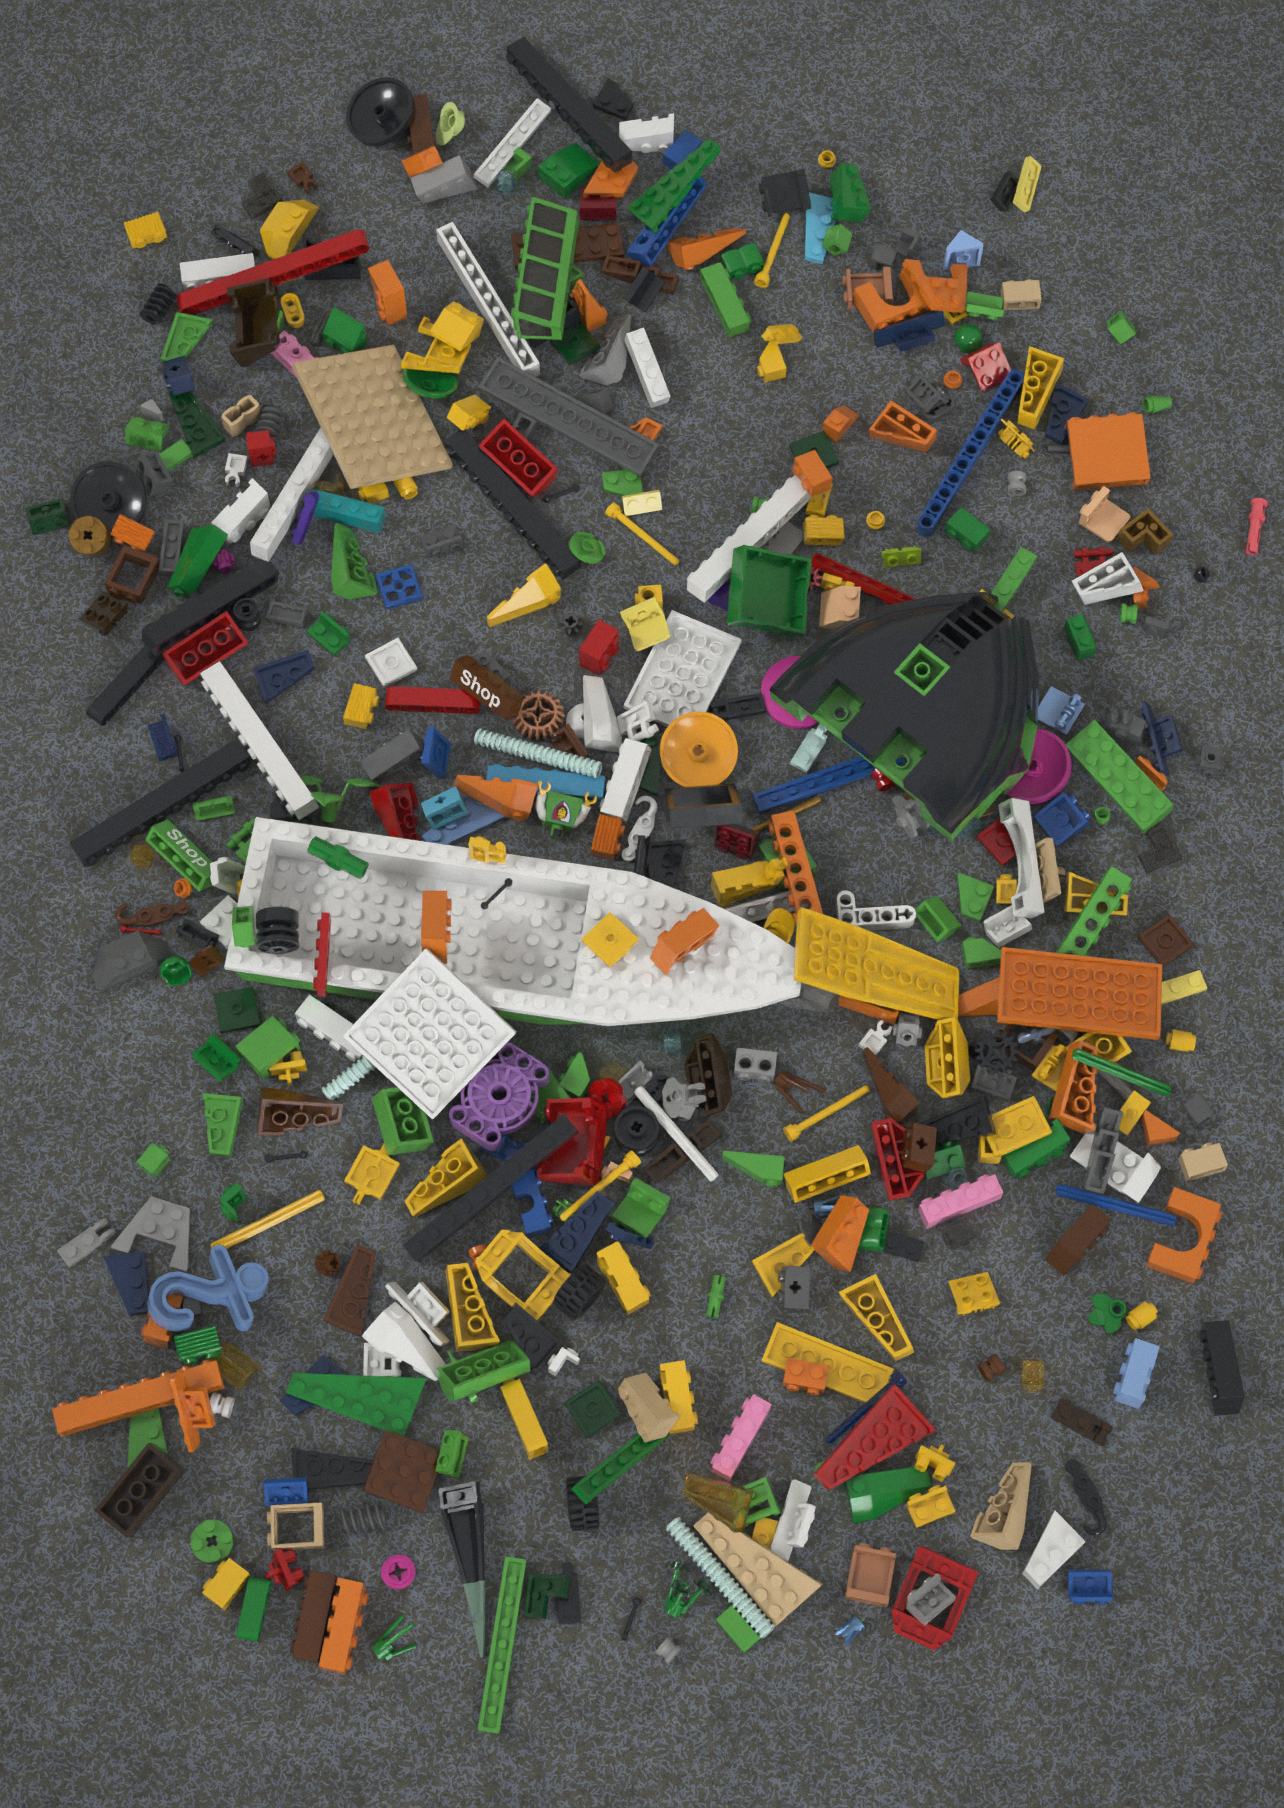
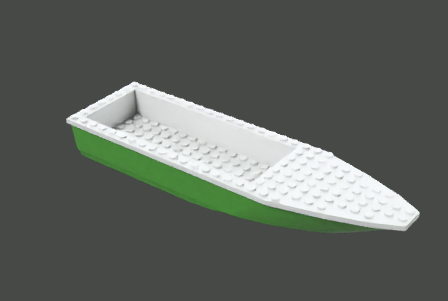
M256 817L237 907H254L255 934L259 931L256 928V913L259 910L268 907L295 909L299 913V928L296 930L299 932V948L291 953L268 954L257 950V938L255 939V945L247 948L235 947L232 931L224 966L225 970L235 971L241 979L246 981L316 991V989H313V978L317 977L318 970L314 969L315 958L319 957V951H316V938H320V931H317V920L321 919L322 912H327L331 916L326 992L377 1000L422 953L423 891H447L448 899L452 900V911H448V915H451V927H448V931H451V943H448L447 964L445 965L503 1019L545 1025L596 1024L603 1026L688 1020L761 1008L797 997L800 994L801 982L793 980L794 947L770 931L708 901L633 872L506 854L507 858L503 864L493 861L485 863L470 859L469 848L259 817ZM317 836L334 846L338 844L345 847L352 855L369 863L366 874L361 879H358L343 870L336 871L332 869L325 861L307 852L309 843ZM505 879H512L511 887H506L489 904L487 909L481 908V903L486 902L501 886H503ZM704 908L719 924L715 935L696 951L692 950L683 956L685 960L682 963L675 962L670 969L671 972L665 975L650 959L658 942V936L665 930L667 932L670 931L678 921L681 920L683 922L686 920L691 912H698ZM609 912L639 938V942L611 968L581 942V939Z

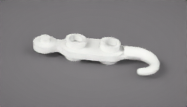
M641 796L635 802L638 805L642 801H647L650 803V809L638 818L628 836L629 847L622 851V858L626 862H631L635 859L638 836L649 837L654 828L655 814L658 807L657 802L650 796Z

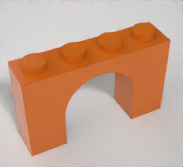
M902 268L899 280L910 298V301L905 305L893 306L884 302L871 282L854 289L852 300L872 333L877 329L902 322L908 318H915L922 312L932 311L921 296L918 284L911 280V273L908 268Z
M1174 1187L1165 1211L1190 1220L1198 1231V1244L1189 1251H1176L1155 1243L1151 1249L1146 1267L1192 1284L1196 1279H1200L1204 1269L1200 1267L1202 1260L1206 1261L1210 1251L1207 1248L1208 1242L1213 1241L1216 1230H1213L1215 1222L1219 1223L1222 1212L1219 1211L1221 1204Z

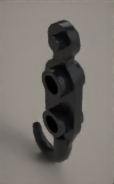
M1075 1459L1067 1461L1065 1469L1074 1477L1073 1488L1084 1508L1099 1521L1097 1529L1091 1530L1087 1526H1083V1529L1090 1535H1100L1107 1527L1102 1498L1089 1476L1080 1472V1463Z

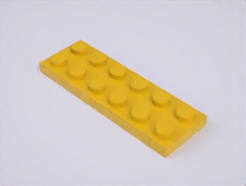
M778 1322L775 1325L761 1361L783 1371L786 1368L787 1358L829 1365L825 1388L872 1407L885 1393L894 1370L891 1367Z

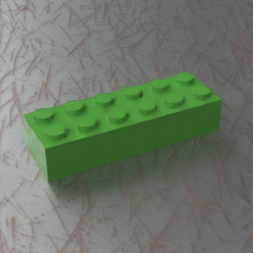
M1095 720L1066 744L1072 758L1144 835L1174 810L1173 803Z

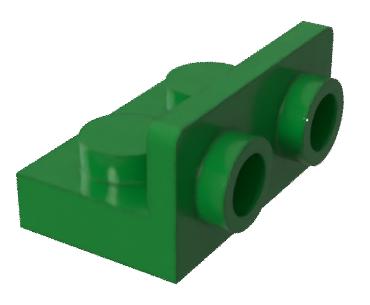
M321 611L319 613L320 618L306 632L335 657L351 642L350 632L345 626H339L332 615L329 613L326 615Z

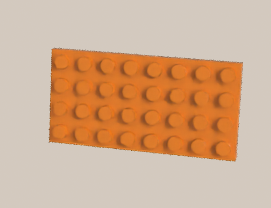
M1007 947L1001 948L997 1010L998 1023L1159 1040L1161 1030L1162 964Z

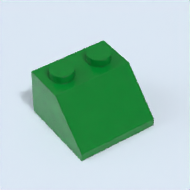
M334 307L323 330L324 343L331 349L339 350L340 354L363 350L367 345L365 326Z

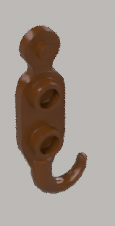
M180 901L175 906L160 904L144 908L132 917L124 918L121 912L127 907V904H122L117 908L115 917L122 925L151 926L167 922L175 914L186 915L190 907L185 901Z

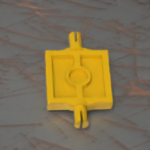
M384 1143L380 1151L372 1150L363 1145L344 1180L346 1184L355 1187L357 1190L352 1202L360 1205L364 1195H371L382 1200L400 1166L399 1162L387 1155Z

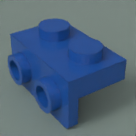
M1068 1570V1597L1070 1601L1075 1604H1085L1086 1601L1106 1604L1108 1601H1113L1111 1570Z

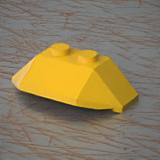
M304 199L278 202L260 228L267 257L276 259L290 254L319 210V206Z
M957 1017L938 1020L935 1024L936 1027L925 1044L927 1085L943 1099L963 1095L970 1082L968 1041Z

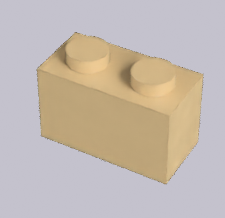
M1028 279L1025 281L1010 280L1002 282L1001 297H1003V310L1039 309L1042 300L1039 280Z
M1213 1142L1206 1143L1197 1150H1194V1148L1182 1151L1178 1158L1186 1182L1225 1171L1228 1166L1220 1143L1214 1145Z

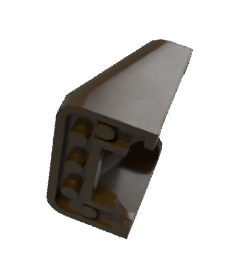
M269 278L227 288V296L229 298L232 297L234 301L231 309L235 312L236 340L233 341V344L229 345V350L241 367L250 366L278 349V345H280L276 303L278 289Z

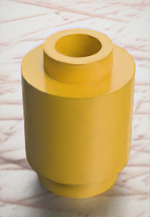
M412 477L393 480L398 492L404 499H412L418 494V487Z
M1172 1029L1171 1033L1167 1032L1165 1044L1169 1045V1049L1184 1052L1194 1051L1196 1035H1192L1191 1032Z
M1144 1301L1128 1313L1126 1321L1134 1331L1141 1330L1157 1318L1156 1313L1158 1311L1151 1302L1147 1303Z

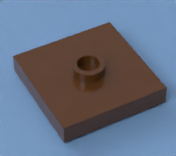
M1170 914L1137 937L1156 962L1162 964V968L1194 946L1193 942Z

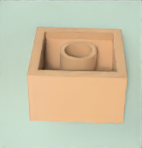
M839 586L822 592L819 628L835 629L852 619L858 618L861 587Z

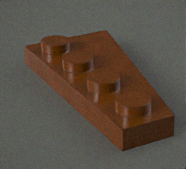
M358 1244L356 1245L325 1314L324 1322L356 1336H362L376 1252Z

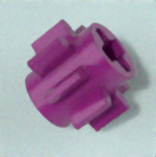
M225 549L219 550L213 560L214 570L218 569L220 573L231 572L233 566L236 565L234 553L229 554V551Z

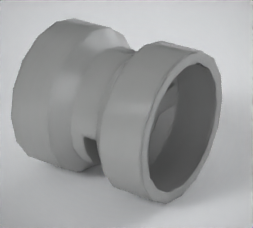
M1022 471L1009 472L1007 475L1009 483L1007 493L1011 496L1026 494V485L1024 484L1026 482V474Z

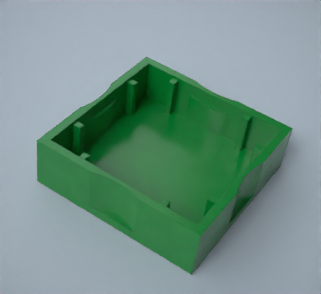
M748 545L734 548L727 624L789 637L804 635L806 633L807 592L810 585L812 559L791 554H777L767 549Z

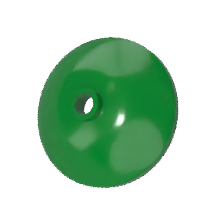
M415 369L403 370L402 378L404 383L411 391L422 397L443 399L453 395L457 390L458 381L453 373Z

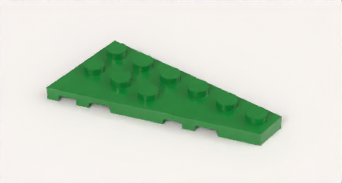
M710 138L703 142L699 148L690 153L687 158L676 165L668 174L661 177L655 185L647 189L638 199L634 200L627 207L629 213L656 234L659 230L658 225L668 219L669 216L667 214L669 211L679 205L692 188V182L701 177L703 168L709 166L720 153V146Z
M293 1373L286 1393L404 1437L427 1378Z

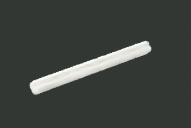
M643 1086L638 1087L634 1091L638 1099L655 1114L658 1122L711 1182L718 1177V1173Z

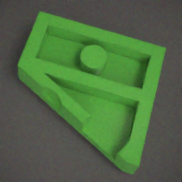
M958 873L957 881L961 916L980 923L994 886Z

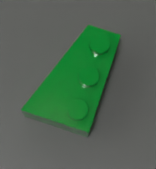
M841 163L830 175V193L833 197L831 201V207H833L831 220L861 222L872 210L857 165Z

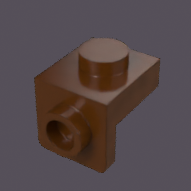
M210 945L199 950L189 962V965L200 977H204L210 969L220 965L225 958L218 949Z

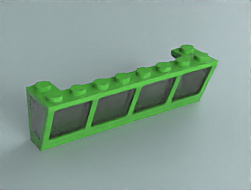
M532 197L531 205L527 206V216L529 218L525 220L524 248H521L520 251L522 263L518 264V274H520V277L516 278V289L518 290L517 293H514L515 307H512L511 318L514 319L513 329L517 331L518 338L562 340L579 227L577 210Z

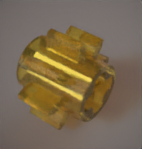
M148 844L134 845V850L129 853L131 863L137 864V868L150 867V863L155 860L154 850L149 849Z

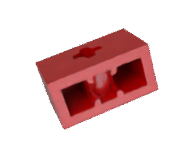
M269 430L246 433L251 466L274 465V458L277 457L274 437H270Z

